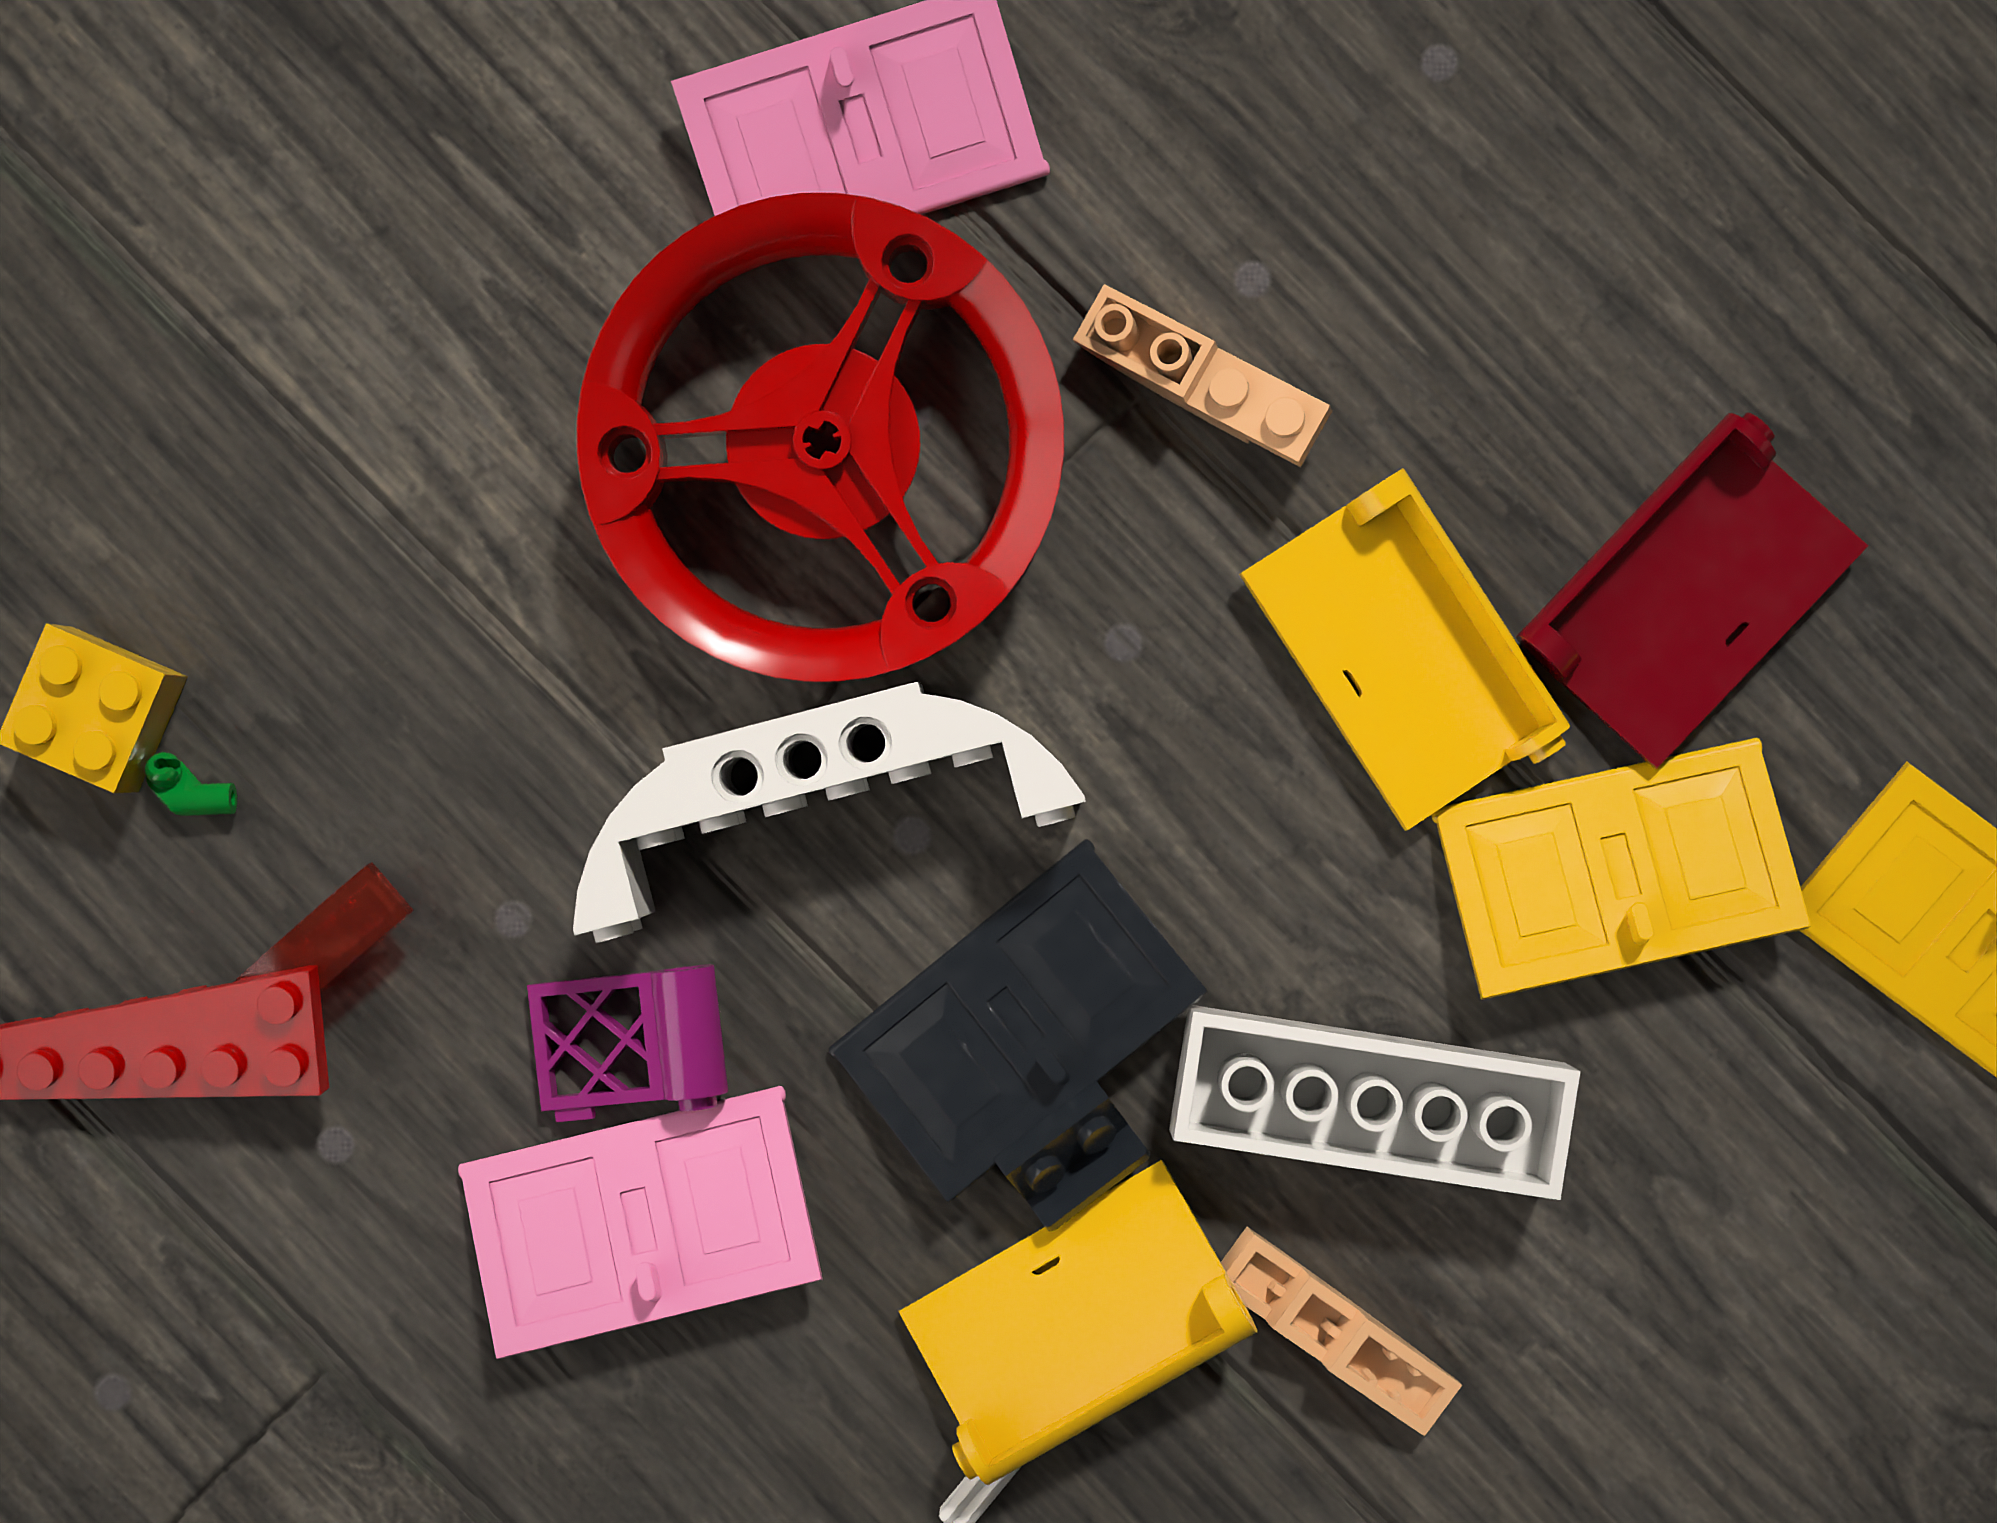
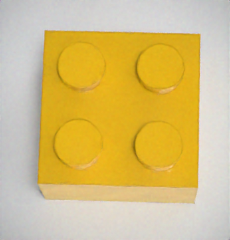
M46 623L1 727L0 745L112 793L139 792L146 776V763L156 753L188 676L74 627Z

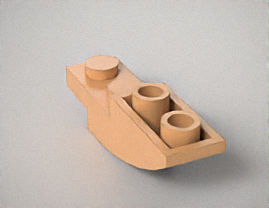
M1105 284L1073 338L1074 343L1167 400L1248 444L1251 441L1299 467L1302 466L1332 413L1331 406L1231 355L1218 348L1214 340Z

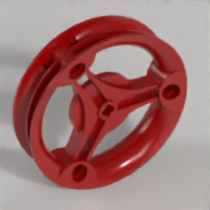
M797 193L769 197L743 204L709 218L682 234L659 252L635 276L616 301L603 324L588 359L580 390L577 415V459L581 487L589 516L603 549L619 576L637 599L661 623L682 639L717 659L741 669L774 678L805 682L845 681L872 677L898 670L936 654L958 641L980 624L1005 599L1024 574L1040 546L1052 517L1060 487L1064 457V418L1060 389L1052 359L1038 326L1026 305L1006 278L978 250L957 234L930 218L896 204L870 197L842 193ZM909 251L918 253L928 264L926 273L921 279L913 283H904L893 277L890 268L896 256ZM810 255H836L859 259V263L869 281L856 308L838 335L830 344L800 346L780 353L768 360L742 386L735 398L731 411L686 422L657 423L641 405L648 378L666 341L682 319L701 300L718 287L742 273L787 258ZM882 293L892 301L904 305L905 308L879 361L871 356L855 350L854 347ZM951 306L964 319L979 339L999 379L1006 404L1009 425V459L1000 503L980 544L965 563L946 562L939 564L921 539L903 499L917 471L921 443L916 411L905 388L896 378V370L908 334L921 309L932 310ZM827 426L837 429L838 432L834 433L833 437L837 442H841V445L836 454L831 451H825L820 459L809 455L815 449L810 442L806 443L808 435L812 431L822 434ZM726 435L728 463L667 467L668 454L665 439ZM638 438L645 445L646 459L638 470L630 473L621 472L615 464V450L625 439ZM700 480L734 483L748 504L761 517L781 530L804 538L818 540L846 537L872 564L892 594L882 619L840 628L801 627L762 618L723 599L703 584L682 563L659 529L650 508L661 493L664 482ZM889 514L895 519L926 566V568L912 574L901 585L865 533V530L878 524ZM927 585H937L944 588L951 599V607L948 614L937 622L921 620L913 608V600L916 593Z

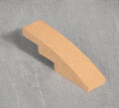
M1249 1227L1245 1228L1221 1261L1246 1307L1264 1318L1274 1330L1321 1361L1328 1371L1424 1437L1461 1388L1462 1384L1433 1361Z

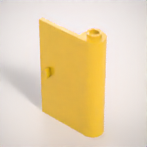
M1404 468L1239 574L1405 831L1411 829L1511 761L1519 760L1528 755L1533 764H1536L1566 745L1561 734L1570 728V724ZM1342 671L1346 672L1349 675V677L1351 678V680L1353 681V683L1359 691V696L1357 695L1356 690L1352 686L1347 676Z
M1163 1160L1108 1190L1055 1231H1048L1046 1227L1042 1228L899 1311L960 1423V1426L957 1427L959 1442L952 1445L954 1456L968 1479L972 1480L978 1476L986 1485L992 1484L1257 1332L1254 1321Z

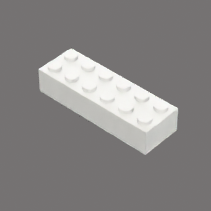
M1192 1005L1187 1011L1169 1131L1175 1141L1561 1200L1580 1071L1564 1062Z

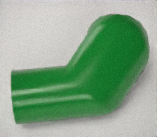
M169 752L156 753L148 759L145 766L146 783L172 813L179 816L235 814L237 791L234 783L202 784L188 767L178 760L177 756Z

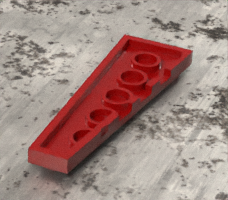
M308 965L245 977L237 982L211 987L203 985L153 998H148L147 996L125 1000L120 1004L90 1010L89 1007L58 1013L48 1018L35 1017L0 1024V1100L321 1096L329 1089L318 965Z

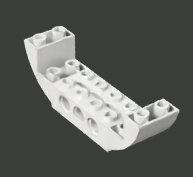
M919 682L662 748L665 761L629 791L609 815L589 851L577 890L573 925L574 935L593 931L594 939L597 943L643 929L640 918L655 912V907L640 850L684 839L682 830L684 825L699 822L702 834L745 823L746 819L743 811L745 809L762 805L764 815L768 817L808 806L805 797L806 793L825 789L829 801L870 790L867 777L888 772L891 784L929 775L931 770L928 761L952 756L954 767H959L993 758L990 745L1001 742L1022 818L1035 815L1038 827L1076 817L1073 805L1086 802L1084 794L1063 765L1032 735L998 714L957 699L924 694L923 686ZM867 725L876 726L885 737L883 754L872 762L864 761L857 756L853 746L855 734ZM806 741L813 743L819 749L822 759L819 771L810 778L798 774L792 764L794 750L799 744ZM742 758L750 760L758 771L756 786L748 794L738 791L731 781L733 766Z

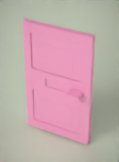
M925 0L671 81L715 216L743 204L769 197L797 193H842L865 196L896 204L923 215L1050 174V166L1043 159L997 0Z
M777 1086L717 1101L718 1106L709 1109L675 1111L460 1164L458 1173L463 1181L496 1359L823 1280L785 1108L786 1093L784 1088Z

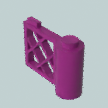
M713 964L527 985L541 1111L554 1110L556 1122L593 1119L596 1117L595 1106L655 1100L678 1101L679 1111L709 1109L718 1106L717 1095L728 1092L715 967ZM639 987L642 1014L631 1028L627 1030L604 1011L602 1007L616 989ZM603 990L595 1001H592L583 993ZM567 994L587 1011L568 1036L549 1022L547 996ZM594 1018L621 1039L602 1065L575 1043ZM642 1028L645 1044L636 1037ZM552 1040H554L558 1045H560L554 1054L552 1049ZM628 1046L647 1061L650 1086L628 1088L609 1072ZM568 1052L594 1075L580 1093L558 1095L555 1067ZM601 1081L612 1089L594 1091Z

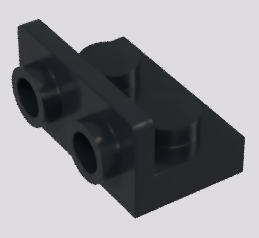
M1095 1080L997 1154L993 1160L1005 1177L1027 1201L1047 1230L1055 1231L1150 1158V1152Z

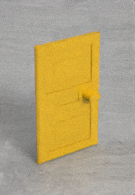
M1759 738L1670 756L1657 769H1654L1648 762L1638 763L1447 805L1431 815L1433 822L1437 824L1481 1000L1811 927L1763 758L1762 743Z
M1907 761L1800 887L1811 927L1799 931L1997 1078V828Z

